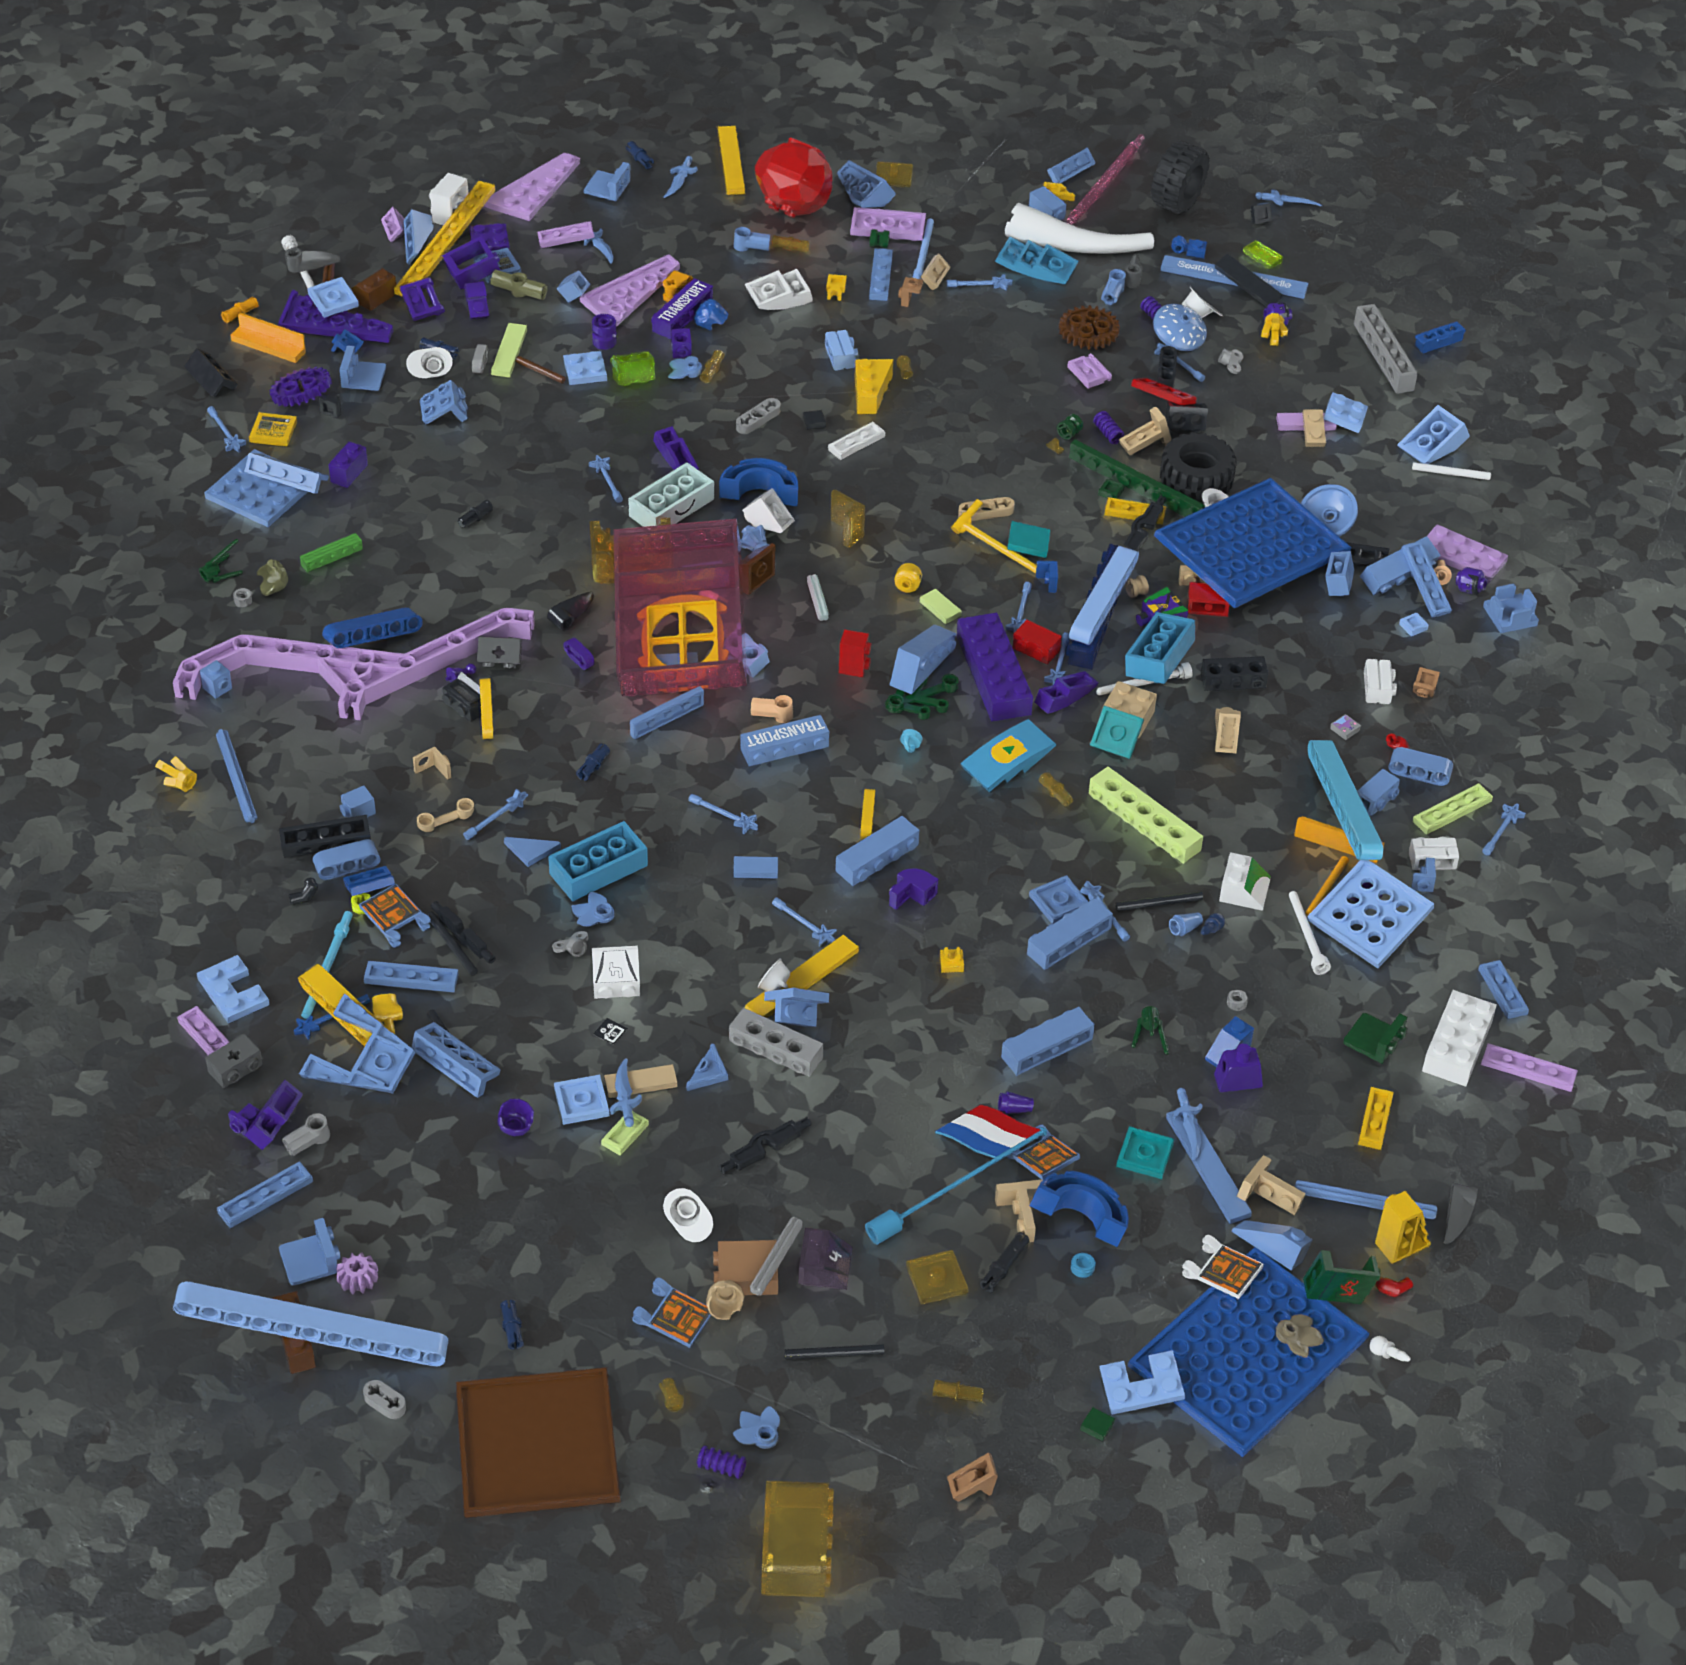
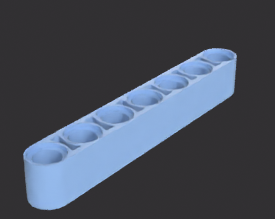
M1122 546L1117 547L1074 621L1069 639L1087 645L1091 644L1132 573L1138 560V551Z

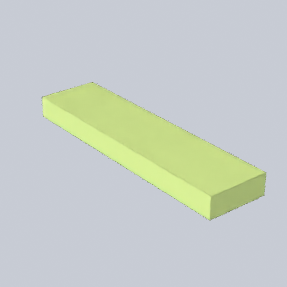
M508 323L491 369V375L511 377L516 358L527 332V325Z
M1478 783L1415 815L1412 822L1427 835L1492 802L1493 796Z

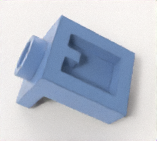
M1426 857L1425 866H1421L1420 873L1413 874L1411 889L1421 892H1433L1436 879L1435 858Z

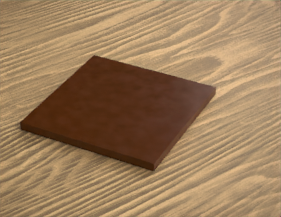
M607 1367L456 1382L465 1518L620 1502Z

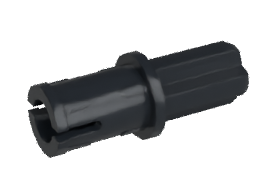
M484 500L478 506L471 507L469 512L458 518L459 526L466 528L473 522L480 521L484 515L493 511L492 503L489 500Z

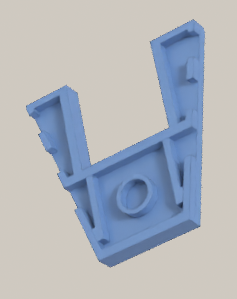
M344 994L333 1012L334 1016L372 1033L351 1072L310 1054L299 1075L308 1079L394 1093L415 1055L414 1050L385 1028L377 1019H374L360 1005L351 1000L349 996Z

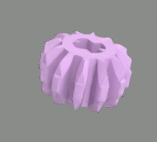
M361 1252L358 1256L351 1253L350 1258L343 1257L342 1263L337 1264L336 1268L337 1282L341 1284L343 1290L350 1289L352 1295L358 1290L363 1294L365 1288L372 1290L373 1283L378 1280V1266L376 1262H373L371 1255L365 1257Z

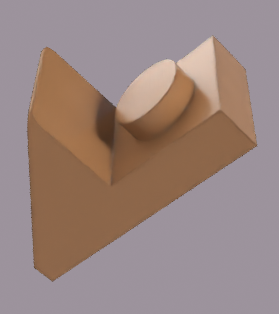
M990 1453L947 1476L953 1499L958 1502L979 1490L989 1496L992 1495L998 1477Z

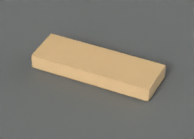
M673 1064L627 1072L632 1089L631 1095L677 1087ZM617 1073L604 1075L608 1098L618 1096L615 1089Z

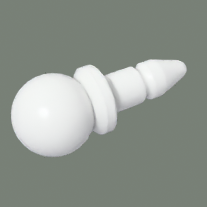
M1376 1336L1370 1342V1350L1375 1355L1383 1356L1386 1359L1393 1357L1400 1361L1411 1360L1404 1351L1395 1348V1344L1383 1336Z

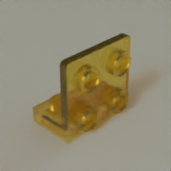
M834 489L831 492V521L843 527V545L848 548L864 537L865 505Z

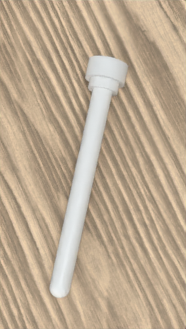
M291 235L285 236L281 241L285 251L289 248H297L298 246L295 237ZM308 271L300 272L307 288L315 286Z
M1180 663L1168 679L1175 677L1182 678L1183 680L1192 678L1193 673L1190 663ZM1132 679L1123 683L1138 687L1154 682ZM1116 684L1097 688V695L1110 694Z
M1291 891L1289 893L1290 901L1313 956L1311 962L1312 969L1317 975L1325 974L1331 969L1330 962L1319 950L1297 892Z

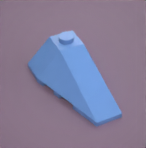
M849 160L837 172L851 201L861 208L884 207L896 195L885 179Z

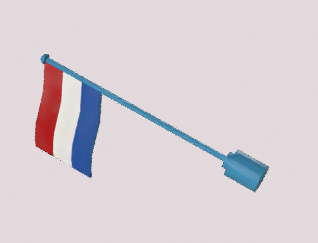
M979 1105L936 1130V1134L954 1139L971 1150L994 1159L902 1214L889 1209L865 1224V1230L869 1238L878 1245L902 1231L904 1217L1038 1137L1046 1136L1047 1129L1044 1127L1038 1129L1026 1125L997 1109Z

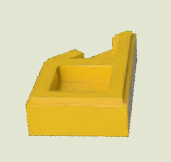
M1044 182L1043 186L1061 200L1075 201V194L1068 192L1063 184Z

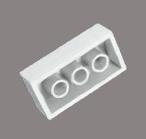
M1453 990L1426 1053L1422 1072L1467 1086L1492 1024L1497 1004Z

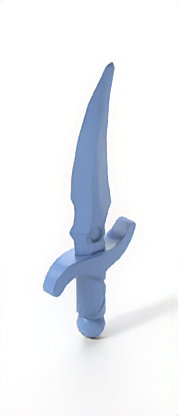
M691 156L686 157L682 166H677L670 170L671 174H678L674 176L670 189L663 197H667L677 191L684 183L687 174H694L698 171L697 167L689 168L693 161Z
M1273 189L1271 193H1256L1257 199L1271 200L1280 206H1283V202H1299L1322 206L1308 199L1279 195V192Z
M603 229L593 232L594 238L584 240L585 246L593 241L594 246L607 257L610 263H613V253L610 247L600 238L603 235Z
M626 1058L618 1068L615 1081L619 1102L612 1105L610 1114L613 1115L619 1110L623 1111L625 1125L632 1127L634 1125L632 1109L641 1103L642 1095L639 1094L636 1098L631 1099L632 1089L627 1075L628 1059Z
M1179 1088L1177 1095L1181 1107L1175 1110L1172 1119L1175 1120L1178 1116L1184 1117L1183 1126L1190 1141L1192 1160L1195 1161L1200 1152L1201 1133L1194 1115L1201 1111L1203 1105L1200 1103L1197 1107L1190 1106L1186 1090Z

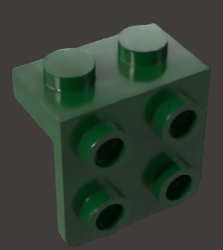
M1363 1013L1345 1036L1343 1043L1383 1064L1389 1054H1393L1399 1040H1403L1406 1036L1408 1017L1399 1013L1390 1025L1368 1013Z

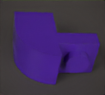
M484 281L465 283L464 290L470 319L489 317Z
M912 868L899 872L897 874V884L893 885L889 891V906L896 910L909 898L925 906L938 894L939 879L921 869Z

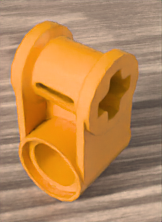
M674 270L663 280V287L665 288V293L663 294L664 301L669 302L675 294L679 293L686 284L693 280V277Z

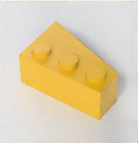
M855 359L857 414L877 413L883 400V395L887 391L888 383L893 377V359Z
M1406 1191L1397 1195L1392 1194L1385 1200L1375 1244L1391 1264L1431 1246L1430 1241L1427 1239L1428 1232L1424 1227L1426 1223L1423 1211Z

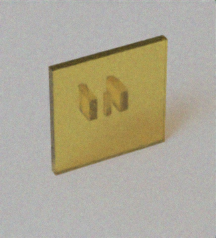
M878 162L876 175L885 179L890 186L910 187L913 164Z

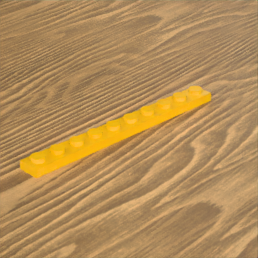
M482 181L476 183L394 288L395 295L402 296L400 286L426 279L430 276L443 259L442 255L451 249L493 195L495 185Z

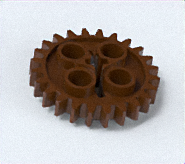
M1081 305V309L1075 306L1074 311L1068 309V313H1063V317H1060L1059 334L1062 335V339H1067V343L1073 342L1074 347L1080 345V349L1086 346L1088 350L1091 347L1097 350L1098 346L1105 348V344L1110 346L1111 342L1116 341L1120 325L1119 320H1116V315L1111 316V311L1105 312V308L1098 310V306L1092 308L1089 305L1088 308H1085Z

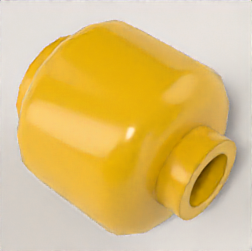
M902 564L897 569L894 578L896 587L905 593L916 591L922 579V572L915 564Z

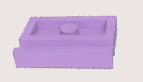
M1091 353L1088 357L1082 356L1068 361V368L1087 388L1100 385L1105 380L1111 381L1112 374Z

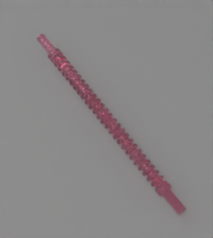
M1138 135L1133 142L1128 144L1081 202L1068 215L1066 223L1073 225L1079 221L1097 197L1138 151V146L1145 139L1144 135Z

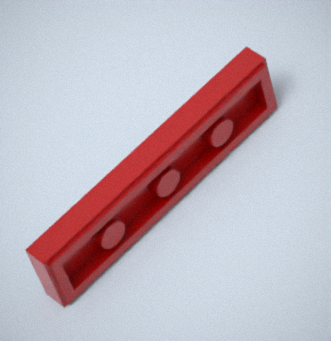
M1137 378L1132 380V387L1181 406L1196 404L1197 397L1152 379Z

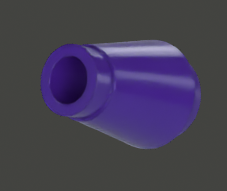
M1009 1091L999 1095L998 1110L1004 1112V1114L1032 1112L1033 1098Z

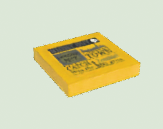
M259 412L250 433L249 442L288 447L297 424V416Z

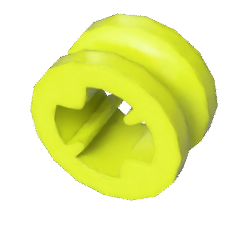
M362 893L352 896V910L357 914H365L359 907V904L371 898L370 895Z

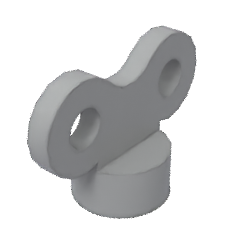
M1224 348L1218 362L1223 365L1227 364V368L1231 373L1238 374L1241 371L1239 362L1244 357L1238 350L1229 351Z
M585 931L576 932L567 940L553 943L552 949L556 953L568 950L573 956L580 957L587 950L586 941L589 939L588 933Z

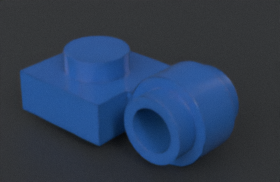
M1176 236L1172 240L1171 248L1175 253L1187 252L1186 256L1204 258L1207 242L1189 239V243H1186L1183 236Z

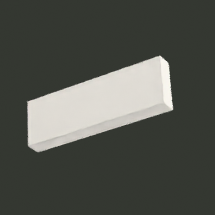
M871 422L829 444L828 450L842 460L884 438L885 431L874 422Z

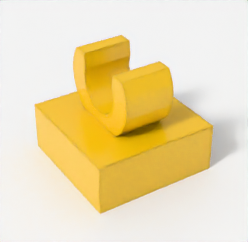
M945 947L944 950H940L941 973L964 972L963 949L960 947L956 949Z

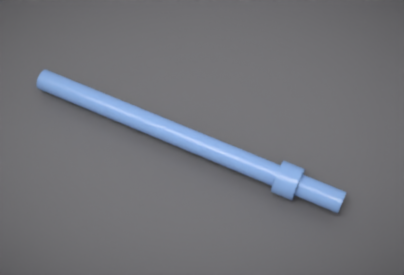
M931 218L927 219L913 278L922 279L921 275L924 272L934 220Z

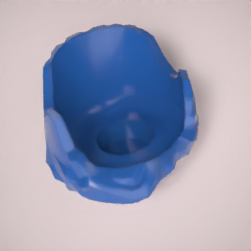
M709 299L702 303L695 312L694 322L697 326L712 330V324H723L727 320L728 312L718 301Z

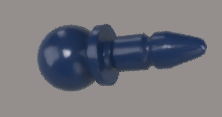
M1220 913L1211 914L1205 921L1201 934L1208 935L1210 932L1215 933L1222 929L1225 925L1224 916Z

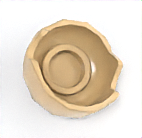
M731 1280L718 1281L713 1284L706 1297L709 1313L716 1319L729 1320L734 1312L740 1311L744 1301L741 1286Z

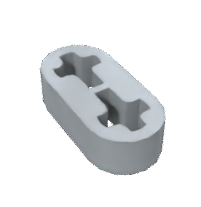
M477 344L472 361L473 373L483 374L488 359V345Z
M372 1380L365 1384L363 1394L368 1405L390 1419H398L404 1415L406 1403L401 1394L379 1380Z

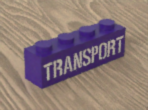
M695 278L689 284H686L679 293L675 294L668 303H665L657 313L653 314L651 319L652 332L671 339V329H683L694 319L695 312L700 305L709 299H713V286Z

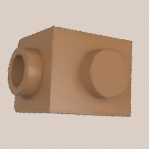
M905 277L898 298H901V306H909L912 293L920 294L923 286L922 279Z
M1420 667L1414 682L1413 693L1423 698L1433 697L1440 672Z

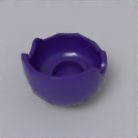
M522 1099L507 1100L501 1105L498 1113L497 1122L500 1130L510 1136H523L530 1130L533 1124L534 1110L528 1102Z

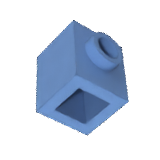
M578 270L564 278L557 287V290L569 303L583 295L590 286V283Z
M217 660L200 670L202 688L215 699L232 689L230 670Z
M365 786L341 795L342 805H340V810L344 817L366 814L369 817L376 814L374 798Z

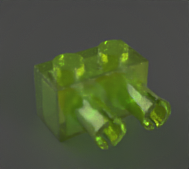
M649 351L620 356L614 355L610 359L613 379L618 385L628 386L635 382L647 383L649 380H655L654 357Z

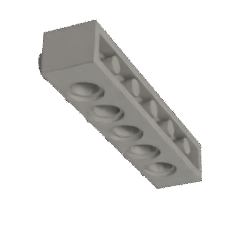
M1375 304L1358 306L1354 325L1396 394L1414 391L1417 371Z

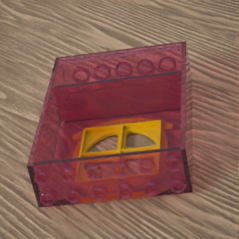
M737 519L614 529L616 674L622 696L633 697L643 694L676 693L678 691H690L698 686L702 689L747 686L741 541ZM695 611L702 614L713 626V631L711 633L687 634L686 613ZM670 613H678V635L652 636L656 625L662 618ZM700 641L714 642L711 652L702 662L688 663V643ZM679 644L680 664L665 665L655 656L653 647L656 645Z

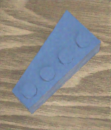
M934 624L899 647L890 686L912 694L941 662L954 651L956 633Z

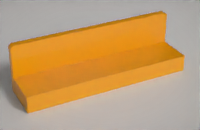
M243 313L238 314L239 327L231 334V341L297 363L306 353L303 334Z
M1304 816L1298 817L1295 837L1355 856L1343 829ZM1369 860L1375 863L1378 862V860Z

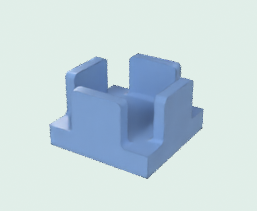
M1514 583L1499 586L1496 588L1495 596H1491L1490 600L1484 601L1483 607L1500 634L1538 625L1539 619L1535 615L1537 600L1530 589H1525L1522 595V593L1515 594L1516 585Z

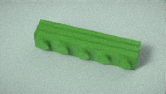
M354 533L300 556L301 566L306 572H310L363 549L362 540Z

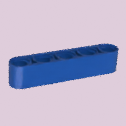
M400 608L331 623L323 629L322 634L324 639L335 648H345L416 632L422 627L423 620L421 616L410 608Z

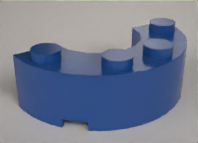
M766 458L741 460L740 464L734 467L732 465L729 466L722 473L719 479V498L739 500L741 495L753 489L768 491L773 488L784 505L798 506V479L794 472L787 470V466L778 461Z
M1066 1171L1065 1174L1057 1175L1053 1173L1047 1176L1039 1184L1029 1205L1050 1216L1062 1208L1080 1211L1093 1222L1096 1229L1095 1237L1118 1247L1128 1226L1127 1208L1125 1205L1122 1206L1118 1200L1119 1195L1102 1180L1082 1172Z

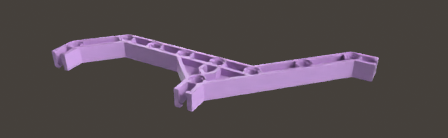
M502 608L405 654L352 647L335 648L333 645L246 634L238 635L183 660L173 680L175 697L183 698L184 693L182 691L186 686L189 690L190 699L196 700L202 686L200 670L215 660L220 662L230 672L246 664L319 673L340 696L338 701L340 718H348L346 711L351 706L354 710L355 720H361L367 704L477 653L478 637H512L530 640L532 636L531 629L534 630L535 626L534 611Z

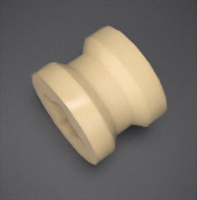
M1139 575L1136 579L1128 578L1125 583L1126 592L1130 598H1135L1138 594H1148L1149 586L1144 575Z

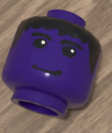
M1284 302L1270 303L1264 309V321L1265 317L1271 313H1279L1284 318L1285 326L1292 319V310Z
M1465 567L1458 572L1456 586H1458L1460 592L1478 595L1482 590L1486 589L1488 580L1485 578L1483 570Z

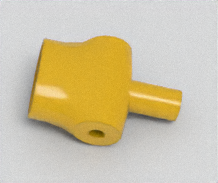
M380 994L372 998V1014L379 1021L384 1022V1026L391 1033L395 1034L393 1021L403 1019L402 1007L398 1004L396 995Z

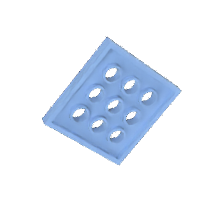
M1360 860L1308 915V921L1376 968H1379L1434 909V903L1371 861ZM1370 882L1373 884V887L1365 889L1361 885ZM1382 894H1388L1391 896V898L1387 901H1383L1379 899V896ZM1351 897H1356L1359 899V902L1351 904L1347 900ZM1399 906L1408 907V911L1403 913L1396 909ZM1374 909L1377 913L1369 916L1365 914V911ZM1337 912H1342L1345 914V917L1336 919L1333 915ZM1385 921H1392L1394 926L1387 928L1382 924ZM1360 924L1363 928L1359 931H1354L1351 929V926ZM1371 936H1378L1380 941L1372 943L1368 939Z

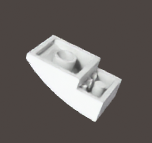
M797 269L783 275L778 270L745 284L759 309L780 310L813 302L811 291Z

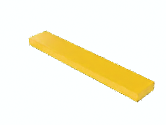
M718 126L727 195L745 194L736 126Z
M845 935L840 936L790 972V977L786 982L788 988L807 990L857 954L859 947ZM764 991L747 1003L745 1009L768 1018L775 1013V1002L764 1001V995L767 992Z

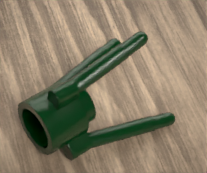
M235 539L213 559L199 568V573L205 582L212 580L216 583L222 579L243 573L242 570L218 575L221 572L218 565L230 556V553L227 552L239 542L238 539Z
M1153 1006L1143 1008L1141 1018L1137 1019L1132 1048L1136 1047L1143 1026L1146 1030L1150 1031L1151 1036L1154 1035V1029L1158 1028L1164 1053L1169 1054L1163 1030V1021L1160 1019L1158 1008Z

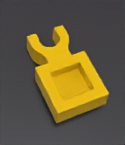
M828 274L826 291H828L827 300H831V296H837L838 301H841L842 293H845L847 276Z

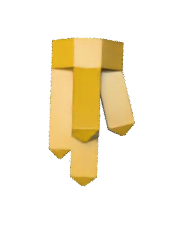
M1271 313L1265 317L1261 337L1268 339L1270 334V346H1278L1279 335L1283 337L1288 334L1284 318L1279 313Z
M175 756L170 761L175 768L158 760L155 767L173 777H165V786L179 788L184 792L193 788L197 781V774L190 770L180 758Z

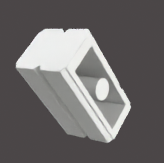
M1367 659L1364 668L1366 702L1391 703L1392 696H1396L1397 690L1396 683L1392 682L1395 681V669H1391L1390 660L1378 661L1377 659Z
M1418 837L1411 839L1409 857L1412 870H1420L1421 866H1425L1426 857L1435 858L1436 870L1456 869L1459 860L1456 839L1447 837Z

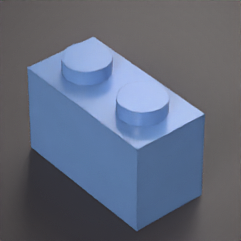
M1351 551L1331 552L1325 576L1329 596L1350 594L1355 571Z

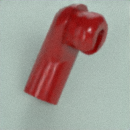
M1394 733L1386 736V742L1390 748L1404 747L1410 749L1405 738L1396 736Z
M1380 1277L1375 1286L1381 1293L1397 1297L1413 1288V1283L1408 1277L1399 1282Z

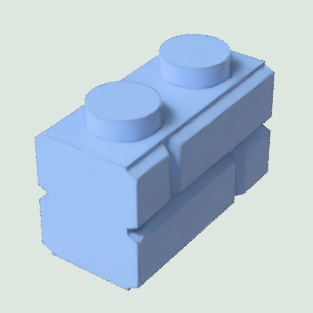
M846 330L827 332L825 334V347L833 369L836 371L843 370L844 368H855V359H859L857 348L854 349L853 337H849Z

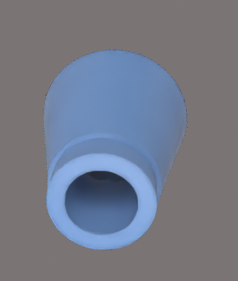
M1198 912L1174 915L1169 921L1170 931L1175 936H1184L1203 924L1202 915Z

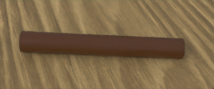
M521 356L516 358V363L561 384L566 380L565 376Z

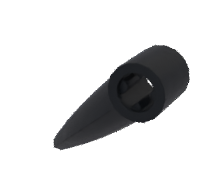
M592 591L586 592L553 606L547 614V619L561 631H567L573 625L574 620L588 609L593 601L594 594Z

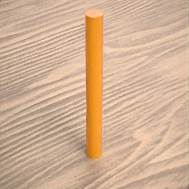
M1341 857L1306 910L1307 918L1327 896L1348 864V857Z

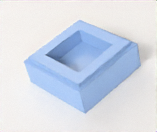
M1417 612L1401 618L1399 623L1410 636L1428 630L1429 626Z

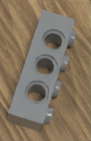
M742 1008L729 1026V1041L737 1046L747 1048L757 1055L769 1058L777 1064L789 1067L797 1073L810 1077L823 1059V1043L748 1009Z

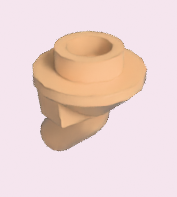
M1438 560L1434 571L1440 584L1445 585L1451 580L1452 573L1445 566L1444 560Z

